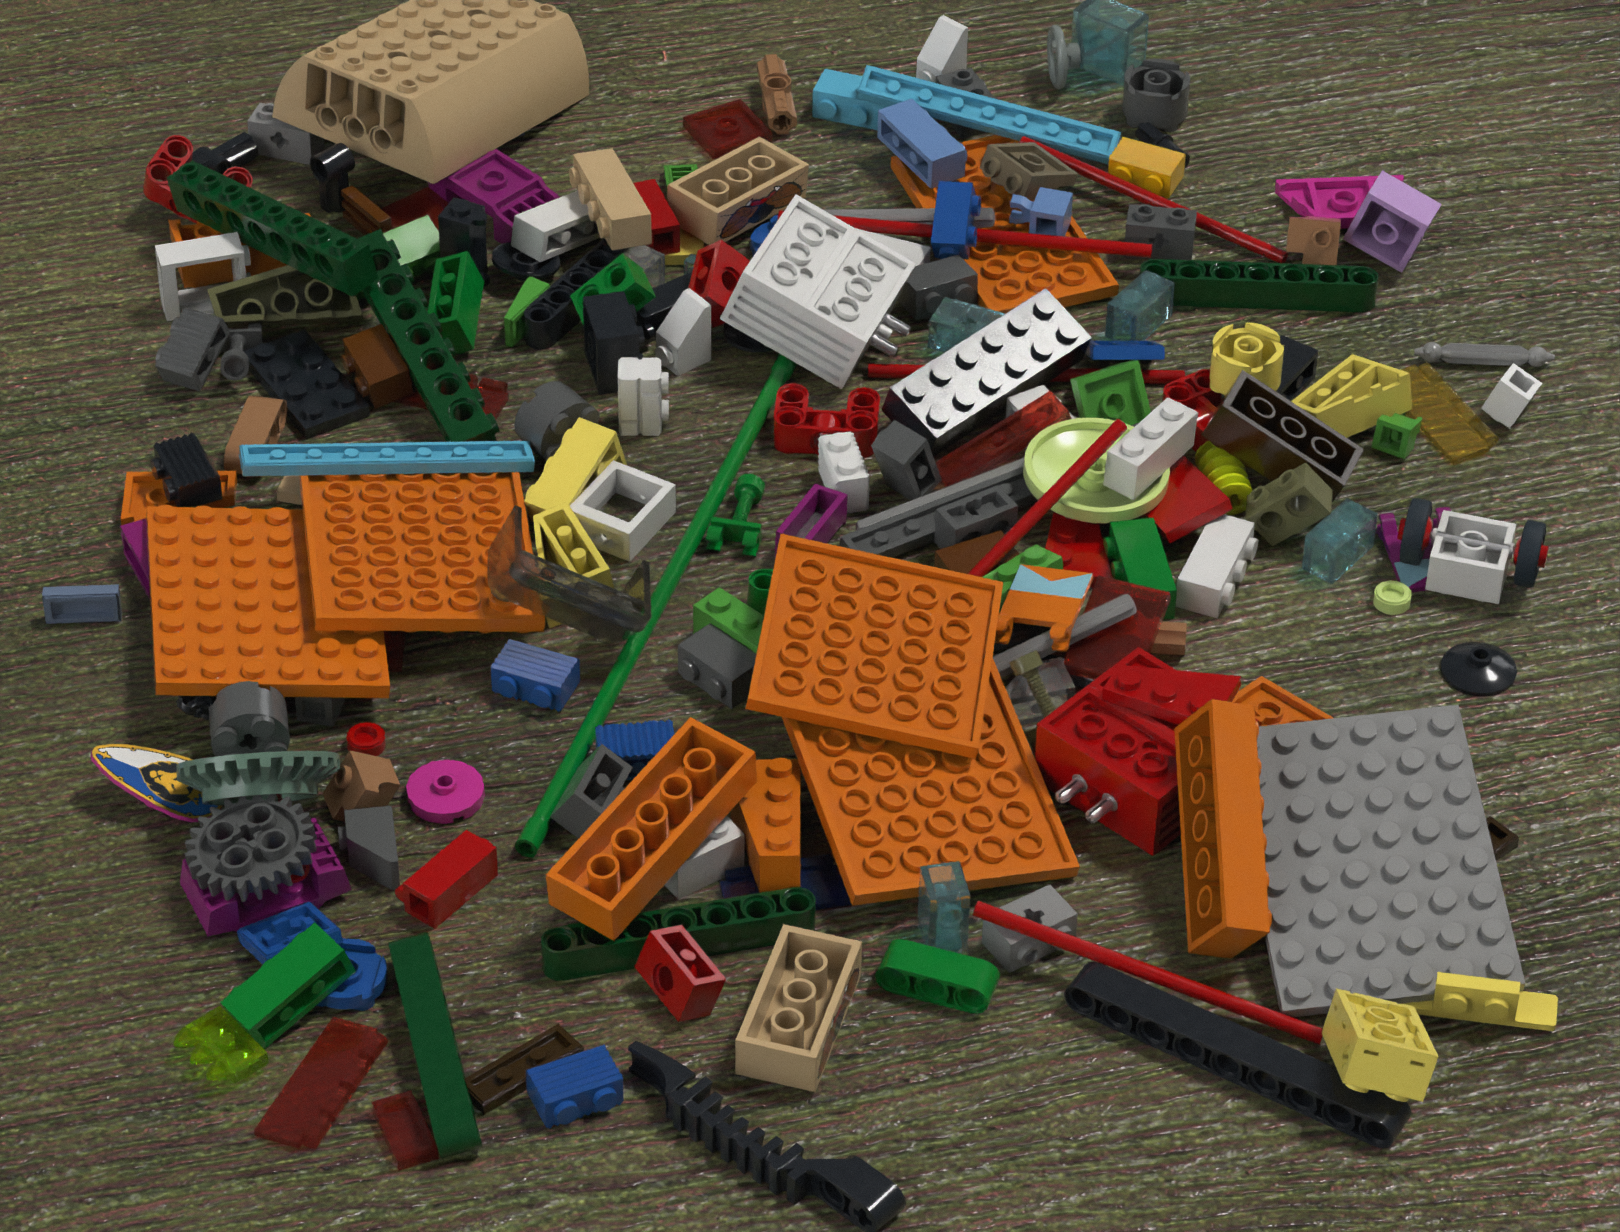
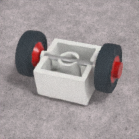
M1413 498L1407 517L1401 518L1397 536L1398 540H1402L1400 562L1420 565L1425 548L1429 546L1430 539L1431 543H1433L1425 590L1499 604L1512 555H1514L1513 563L1516 567L1514 574L1515 585L1533 588L1539 567L1545 568L1549 546L1544 545L1546 524L1543 522L1527 520L1522 537L1517 540L1515 547V523L1443 510L1438 528L1433 529L1431 521L1432 502L1429 500Z

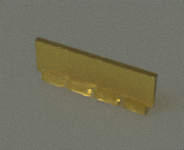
M1430 363L1419 365V368L1414 364L1401 369L1410 373L1412 410L1407 411L1406 414L1411 419L1423 418L1420 430L1453 466L1489 452L1490 448L1498 443L1499 438L1484 422H1481V418L1465 401H1462L1457 392L1444 381L1443 377Z

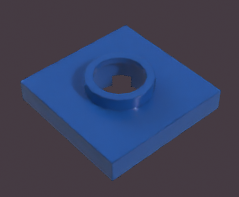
M311 902L296 906L237 930L240 944L262 965L277 955L292 942L296 935L304 932L314 922L337 944L343 942L341 929Z

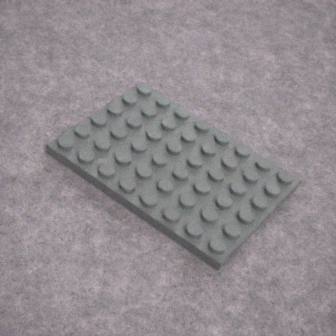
M1459 705L1259 726L1257 750L1258 758L1262 765L1259 779L1260 793L1264 799V810L1262 813L1263 833L1267 838L1265 865L1266 871L1269 874V887L1267 890L1268 909L1272 913L1270 933L1264 937L1280 1013L1291 1017L1327 1014L1336 988L1350 991L1352 994L1359 993L1397 1002V1004L1430 1001L1434 998L1437 972L1520 982V991H1523L1525 986L1523 971Z

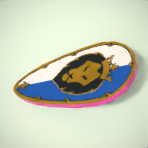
M129 744L99 745L94 747L91 752L92 762L115 785L144 802L146 806L175 819L199 822L198 818L200 816L212 817L210 807L213 806L220 810L223 807L202 804L201 791L177 781L176 765L193 759L170 752Z

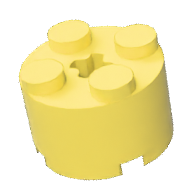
M1245 323V328L1233 329L1234 324L1220 329L1215 334L1212 343L1210 388L1216 393L1225 395L1241 371L1244 370L1274 391H1277L1281 383L1284 345L1280 343L1278 333L1258 323Z

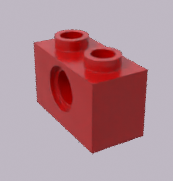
M719 240L697 251L689 288L711 305V326L713 328L726 323L720 317L744 269L750 262L749 259L723 240Z
M683 925L650 931L635 964V969L678 1022L711 1015L726 981L724 975Z

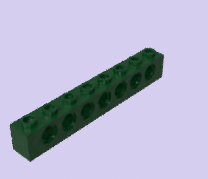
M193 160L183 164L176 172L167 177L178 212L223 234L238 232L241 243L353 297L379 279L369 244Z
M381 229L358 238L369 244L379 278L361 291L379 323L382 324L407 365L411 380L445 441H497L495 434L500 433L493 414L489 413L486 415L482 408L485 407V403L477 387L474 389L470 388L468 383L471 382V378L463 362L457 364L454 360L457 354L452 342L448 337L442 339L440 335L443 332L441 324L434 312L428 314L425 309L429 306L421 288L415 290L412 286L415 281L406 263L400 265L398 259L401 256L393 239L387 241Z

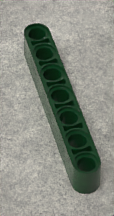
M1149 259L1144 261L1140 267L1138 296L1146 304L1163 306L1368 312L1375 307L1379 275L1374 269L1365 266Z
M792 887L641 912L615 941L581 922L556 926L545 931L541 937L542 971L549 979L565 981L635 969V964L649 932L683 925L707 956L774 946L783 924L815 931L816 899L810 890L802 887Z
M426 931L388 942L440 1157L445 1159L482 1148L429 933Z

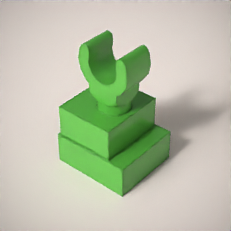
M1406 412L1403 414L1395 413L1391 417L1382 414L1377 419L1371 448L1405 459L1410 451L1414 449L1416 436L1420 431L1423 418H1408L1405 416Z

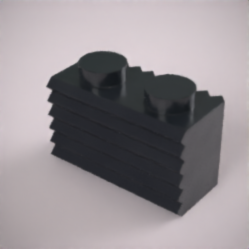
M191 432L188 436L184 434L181 438L177 436L174 440L170 438L167 442L163 440L161 444L157 442L154 444L155 458L150 459L151 470L156 480L162 479L164 493L169 502L174 501L177 507H197L222 500L220 475L194 433Z

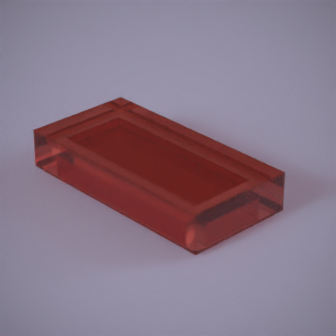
M412 1090L371 1101L372 1112L398 1171L439 1159L438 1148Z

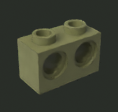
M1304 463L1293 470L1285 471L1279 478L1265 486L1255 488L1247 495L1245 519L1254 522V528L1274 546L1330 515L1333 490L1307 463Z

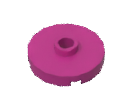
M446 759L427 763L412 773L406 785L407 801L411 805V810L416 816L428 822L447 824L454 823V818L463 816L464 820L473 816L482 806L485 789L483 778L474 767L462 761Z

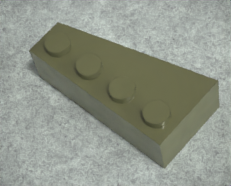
M288 265L207 289L215 316L223 318L228 328L248 327V323L262 322V326L363 321L356 295L352 297Z

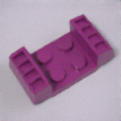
M497 149L489 151L484 156L435 184L428 182L431 197L443 207H446L454 197L485 206V213L493 217L494 240L501 244L511 242L512 226L515 215L560 198L559 195L546 186L542 177Z
M311 818V822L317 839L314 840L317 851L310 853L313 862L309 864L310 871L307 877L300 882L292 883V886H287L283 883L278 884V894L272 893L269 889L263 890V897L260 900L256 897L255 892L249 893L245 902L241 901L239 893H235L229 901L225 900L223 891L214 897L211 896L209 887L201 889L197 879H192L186 858L183 859L180 885L202 924L207 937L231 931L237 932L239 928L307 902H311L319 909L325 901L352 890L346 872L316 818Z

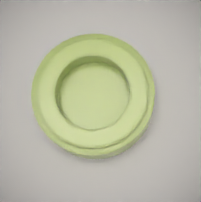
M1394 580L1384 581L1375 588L1373 604L1382 613L1399 615L1405 613L1410 608L1412 592L1402 582Z

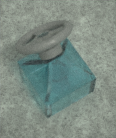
M1085 0L1073 10L1071 43H1065V37L1059 25H1052L1047 36V60L1050 79L1054 88L1057 90L1063 89L1067 81V70L1079 68L1124 86V76L1127 68L1133 64L1134 68L1143 65V60H1146L1149 15L1114 0Z

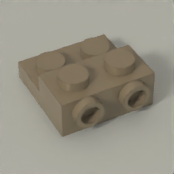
M1035 142L988 144L980 165L983 174L986 177H991L992 182L1004 186L1005 190L1012 194V196L1013 194L1022 195L1030 201L1035 200L1040 187L1058 189L1060 186H1074L1078 173Z

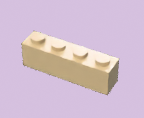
M613 148L573 154L574 167L569 169L572 188H577L581 204H586L588 207L590 220L597 223L600 237L606 239L611 250L652 244L651 213Z

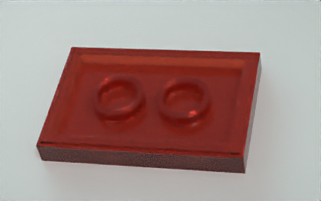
M1098 575L1083 614L1124 594H1129L1132 597L1137 612L1070 645L1063 662V672L1095 680L1137 647L1150 653L1171 601L1170 592Z

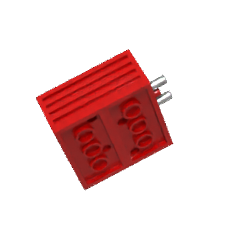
M1137 647L1037 723L1035 760L1047 789L1055 793L1058 802L1061 804L1069 802L1086 814V819L1091 823L1096 821L1102 823L1148 854L1154 856L1181 835L1174 730L1178 725L1102 700L1103 688L1118 665L1176 670L1140 647Z

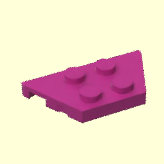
M1391 175L1402 182L1404 181L1403 175ZM1378 176L1276 179L1275 193L1301 217L1314 216L1341 219L1340 229L1350 227Z

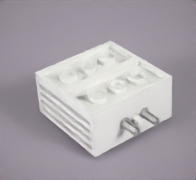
M795 194L744 269L720 319L842 389L870 345L893 357L898 350V346L888 341L892 332L895 331L903 337L908 335L910 326L889 314L916 263Z

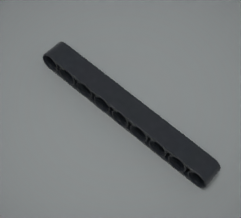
M1095 961L1085 964L1064 992V999L1067 1005L1078 1014L1378 1148L1390 1147L1412 1115L1411 1108L1407 1102L1393 1100L1383 1092L1369 1089V1092L1361 1093L1348 1088L1342 1082L1337 1068L1104 964Z

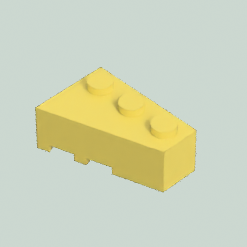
M1352 354L1291 402L1348 438L1375 426L1377 419L1382 414L1391 417L1395 413L1403 414L1412 410L1410 373Z
M580 417L577 419L573 427L565 432L561 445L554 456L549 457L546 461L543 473L536 484L531 485L526 492L524 503L532 522H534V515L564 502H567L570 506L613 460L627 465L616 431Z
M564 502L534 515L535 541L539 563L538 572L541 583L540 592L549 629L616 601L617 596L610 568L569 504Z

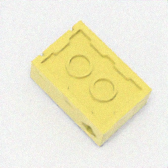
M1336 988L1322 1029V1036L1342 1082L1348 1088L1361 1093H1367L1370 1089L1383 1092L1389 1098L1400 1102H1408L1409 1099L1423 1102L1438 1054L1415 1007L1405 1004L1399 1005L1397 1002L1359 993L1352 994L1350 991Z

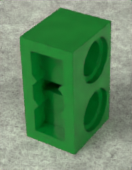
M623 253L570 295L582 324L583 297L624 291L628 304H634L636 312L656 296L643 268Z

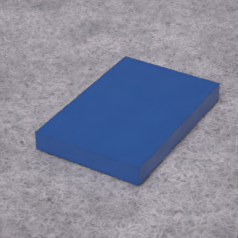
M1090 341L1085 355L1093 360H1165V347L1155 341Z

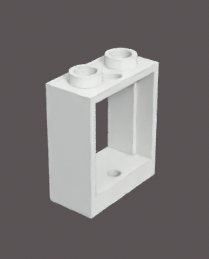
M238 232L155 245L160 299L167 321L180 317L184 307L213 314L214 310L207 289L226 284L221 283L178 291L175 268L231 259L233 281L251 276L250 272L246 273L245 266L251 265L248 245H241Z
M613 460L570 507L597 549L630 562L676 513V484ZM615 493L646 504L630 522L599 511Z

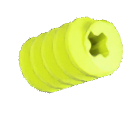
M1210 441L1205 442L1195 454V464L1198 470L1230 499L1233 509L1224 515L1242 513L1246 510L1247 495L1253 491L1245 466L1239 459L1225 450L1215 447Z

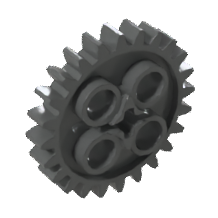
M276 794L269 795L266 800L262 799L261 795H255L252 800H247L246 796L239 797L238 803L235 804L229 799H224L225 808L220 810L213 806L210 807L212 817L200 816L198 818L200 828H190L189 831L192 839L185 841L188 851L185 853V858L192 879H197L201 889L209 887L213 897L223 891L227 901L235 893H239L242 902L246 901L249 893L254 892L258 900L262 899L263 890L269 889L274 894H278L277 885L283 883L287 886H292L290 876L292 874L303 876L304 870L302 865L312 864L313 861L310 853L317 851L314 841L317 839L309 813L303 812L300 803L292 806L291 799L288 796L278 802Z

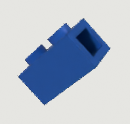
M939 181L931 236V246L935 258L943 259L959 255L962 259H969L970 247H976L977 227L973 226L974 216H980L981 196L975 194L972 182Z

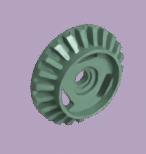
M277 751L200 758L177 764V781L201 791L202 804L225 806L224 799H229L235 804L238 803L239 797L246 796L247 800H252L255 795H261L262 799L266 800L271 794H282V798L288 796L291 801H299L319 796L318 784L340 770V755L328 751Z

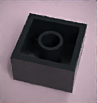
M624 291L583 297L584 353L598 395L618 392V360L621 357H632L639 360L643 358V354L639 353V347L645 346L643 328L641 325L636 326L637 314L634 304H628Z

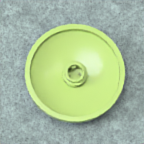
M1104 418L1069 419L1055 423L1040 431L1030 441L1024 457V480L1032 495L1039 500L1115 420ZM1126 424L1127 430L1114 442V444L1111 447H1113L1134 427ZM1106 451L1050 510L1074 520L1090 523H1110L1112 521L1131 520L1140 517L1154 509L1164 498L1168 488L1170 468L1135 500H1132L1103 485L1107 457Z

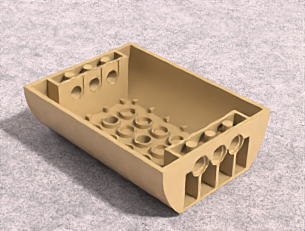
M409 0L299 58L281 80L274 101L272 117L333 143H343L350 150L435 184L484 156L489 151L498 148L589 95L587 59L582 41L569 14L557 10L555 6L550 4H541L534 0Z

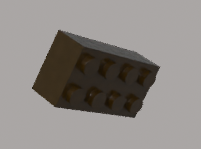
M1244 370L1241 371L1227 391L1201 434L1210 440L1215 447L1225 450L1239 459L1243 465L1254 469L1271 482L1279 478L1285 471L1293 470L1307 463L1333 490L1332 502L1345 486L1364 450Z

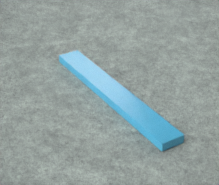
M866 65L857 91V98L886 106H892L913 99L932 118L1018 141L1023 136H1026L1057 151L1108 164L1109 156L1117 147L1121 138V132L870 65Z
M529 441L239 445L242 476L534 472L535 465Z

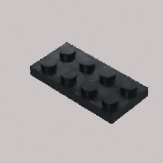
M305 329L243 351L249 359V371L271 398L286 400L287 417L306 440L370 417L368 403Z

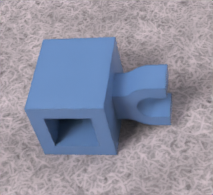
M1040 187L1034 202L1022 195L1013 194L1010 207L1018 208L1021 211L1012 210L1009 223L1022 224L1030 222L1029 233L1065 236L1072 217L1073 193Z

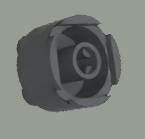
M1166 59L1143 60V65L1136 68H1134V64L1129 66L1124 76L1122 111L1128 126L1138 128L1140 123L1149 122L1155 128L1164 132L1176 131L1178 124L1186 118L1188 113L1189 73L1186 71L1184 74L1179 70V64Z
M551 381L533 391L536 396L529 404L526 401L522 403L516 414L514 428L521 440L529 441L531 449L547 461L549 457L554 456L561 445L565 432L573 427L579 417L598 424L600 414L570 387L560 381Z
M244 681L231 684L223 688L216 695L217 700L213 705L210 704L209 707L211 746L215 756L287 751L290 743L287 706L283 695L277 689L270 686V690L259 687L258 682Z

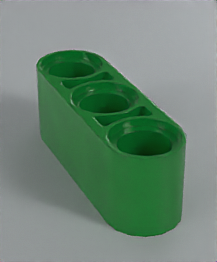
M896 939L889 943L876 971L875 978L879 986L888 992L968 1013L979 1014L987 1010L999 982L1000 972L991 962L909 940Z

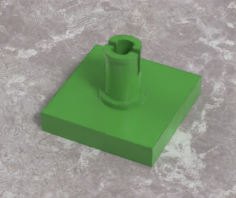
M1129 360L1070 379L1079 418L1120 419L1128 425H1133L1141 422L1151 413L1139 360Z

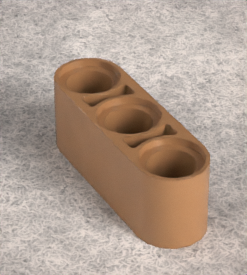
M253 395L248 396L225 449V471H236V474H242L239 445L278 443L287 418L286 400Z

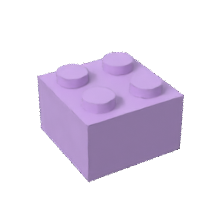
M1382 170L1366 195L1343 240L1402 273L1442 204Z

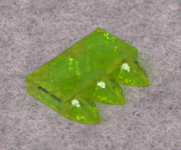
M220 1005L184 1026L177 1033L173 1042L176 1048L195 1047L189 1061L191 1064L197 1065L211 1064L206 1074V1079L210 1081L230 1079L236 1084L269 1064L268 1053Z

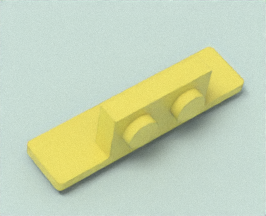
M1437 972L1433 1000L1401 1004L1414 1006L1418 1015L1554 1031L1557 1022L1558 997L1552 994L1520 991V982Z

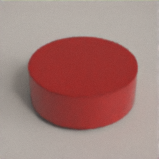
M359 723L351 727L347 732L348 751L379 756L386 748L385 731L375 723Z

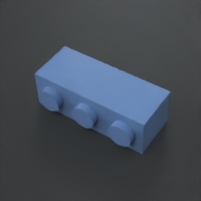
M913 99L878 110L877 138L931 189L937 187L939 181H954L965 177L967 151L964 145L952 137L945 127L936 122Z

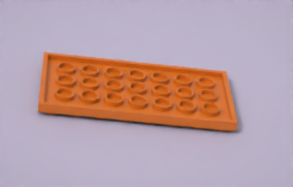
M992 135L959 142L964 145L967 151L965 177L951 182H972L975 194L981 196V208H993L995 213L994 226L992 228L979 229L1029 233L1030 222L1022 224L1009 223L1012 210L1021 211L1018 208L1010 207L1012 194L1008 193L1004 186L992 182L991 177H986L980 169L988 144L1019 143V141L999 135ZM897 156L891 157V169L915 207L935 208L938 186L931 189ZM1072 216L1065 236L1087 238ZM977 242L976 247H970L969 259H963L978 274L977 304L990 323L1045 288L1064 308L1118 295L1119 284L1098 253Z

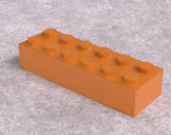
M1211 699L1174 728L1188 953L1231 959L1270 933L1272 924V913L1268 909L1267 894L1269 874L1266 871L1265 865L1267 838L1263 833L1262 822L1264 799L1260 793L1259 779L1262 765L1258 758L1257 750L1259 725L1255 721L1254 705Z
M690 717L548 871L546 883L549 905L615 941L757 782L755 751Z

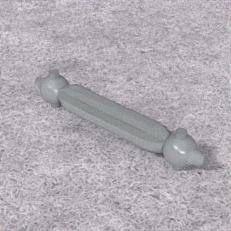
M1429 342L1423 347L1414 349V355L1422 357L1429 363H1435L1442 359L1449 364L1511 366L1514 363L1520 366L1528 362L1533 367H1541L1546 362L1555 360L1554 354L1546 352L1540 346H1534L1527 350L1519 345L1449 343L1441 347L1435 342Z

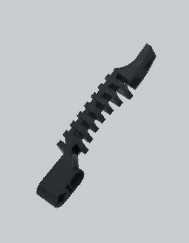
M638 1041L628 1046V1050L632 1052V1065L629 1067V1072L647 1082L661 1093L666 1103L665 1117L673 1120V1127L680 1132L684 1129L688 1130L689 1137L696 1143L700 1139L705 1141V1148L710 1152L720 1151L721 1159L728 1164L732 1160L735 1161L737 1169L743 1174L748 1171L752 1172L753 1180L760 1185L767 1182L769 1190L775 1195L782 1191H787V1200L794 1205L805 1196H816L865 1232H876L905 1208L906 1201L900 1188L856 1155H850L846 1159L805 1160L802 1158L804 1148L798 1143L781 1155L784 1141L778 1136H775L763 1146L766 1132L761 1128L757 1127L747 1135L749 1121L744 1117H740L732 1124L735 1109L726 1105L720 1110L723 1096L716 1091L710 1095L713 1081L705 1076L690 1089H687L684 1085L695 1078L693 1071L666 1054Z

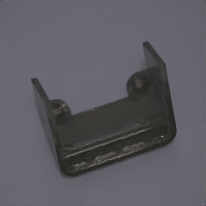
M514 506L488 549L487 583L493 596L500 601L512 602L591 635L603 644H619L641 632L651 618L650 568L648 561H641L623 592L522 550V508L519 506Z

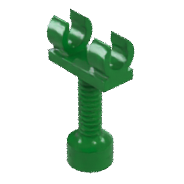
M743 474L738 478L734 490L738 503L733 519L712 517L711 525H709L706 540H709L706 549L721 551L723 541L729 540L742 542V545H745L742 555L757 556L759 545L762 541V524L747 522L752 505L758 504L761 501L765 491V483L760 477L754 474Z

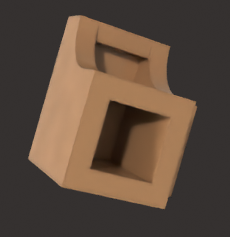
M1289 216L1286 252L1303 253L1302 264L1337 265L1341 219Z
M350 750L341 763L340 770L333 775V778L324 790L323 796L333 820L345 822L344 810L387 806L400 787V783L390 759Z

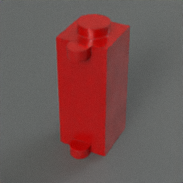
M650 179L633 183L651 213L652 244L637 246L638 249L644 251L647 258L680 252V223L656 180Z
M465 830L396 888L395 895L404 903L405 912L436 929L498 876L497 847L489 840L480 838L472 832Z

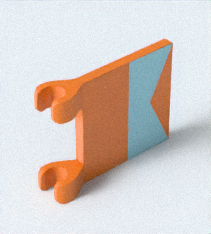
M1020 564L998 616L995 643L1008 644L1013 624L1022 623L1051 627L1049 632L1050 638L1054 639L1051 646L1052 650L1066 652L1069 647L1072 629L1093 581V573Z

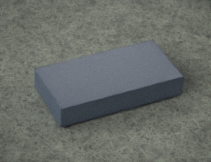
M119 584L43 587L42 599L46 624L122 621Z

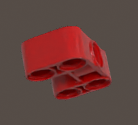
M173 135L163 142L148 163L143 193L149 200L166 207L179 217L197 224L196 220L177 211L167 181V177L176 172L180 166L191 162L193 155L191 141L184 136ZM231 167L223 173L224 176L252 188V175L245 168Z
M1210 369L1196 371L1166 384L1163 388L1162 402L1168 397L1198 412L1194 446L1192 447L1195 452L1205 442L1210 441L1201 434L1220 404L1223 395L1214 392L1210 388Z
M796 383L782 385L776 394L774 447L786 454L805 453L819 455L818 438L820 436L838 432H852L856 438L859 451H861V456L863 458L872 456L874 452L871 445L879 434L880 395L871 388H857L848 395L847 409H841V411L813 410V407H809V393L806 387Z

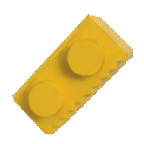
M1122 137V140H1120L1109 156L1108 173L1168 199L1184 177L1186 154Z

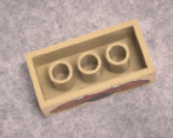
M757 137L668 184L667 202L680 223V228L708 245L719 240L726 242L778 214L779 210H785L795 194L805 199L809 164L765 139Z
M783 924L735 1040V1074L816 1092L861 977L862 941Z

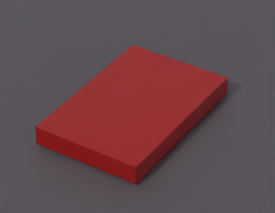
M1183 455L1170 467L1169 483L1164 498L1154 509L1142 515L1144 519L1154 518L1158 533L1168 543H1172L1231 511L1233 507L1230 499Z

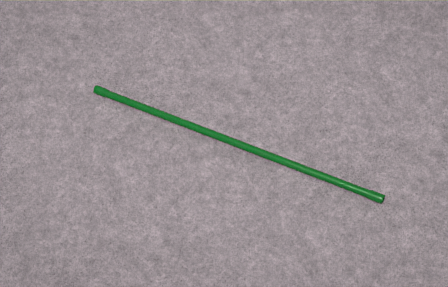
M780 353L771 368L770 376L535 812L527 820L515 843V849L522 856L534 857L537 854L553 820L550 817L577 768L584 762L596 739L595 727L598 725L603 726L711 524L712 517L715 516L774 406L778 389L785 385L786 381L792 376L797 364Z

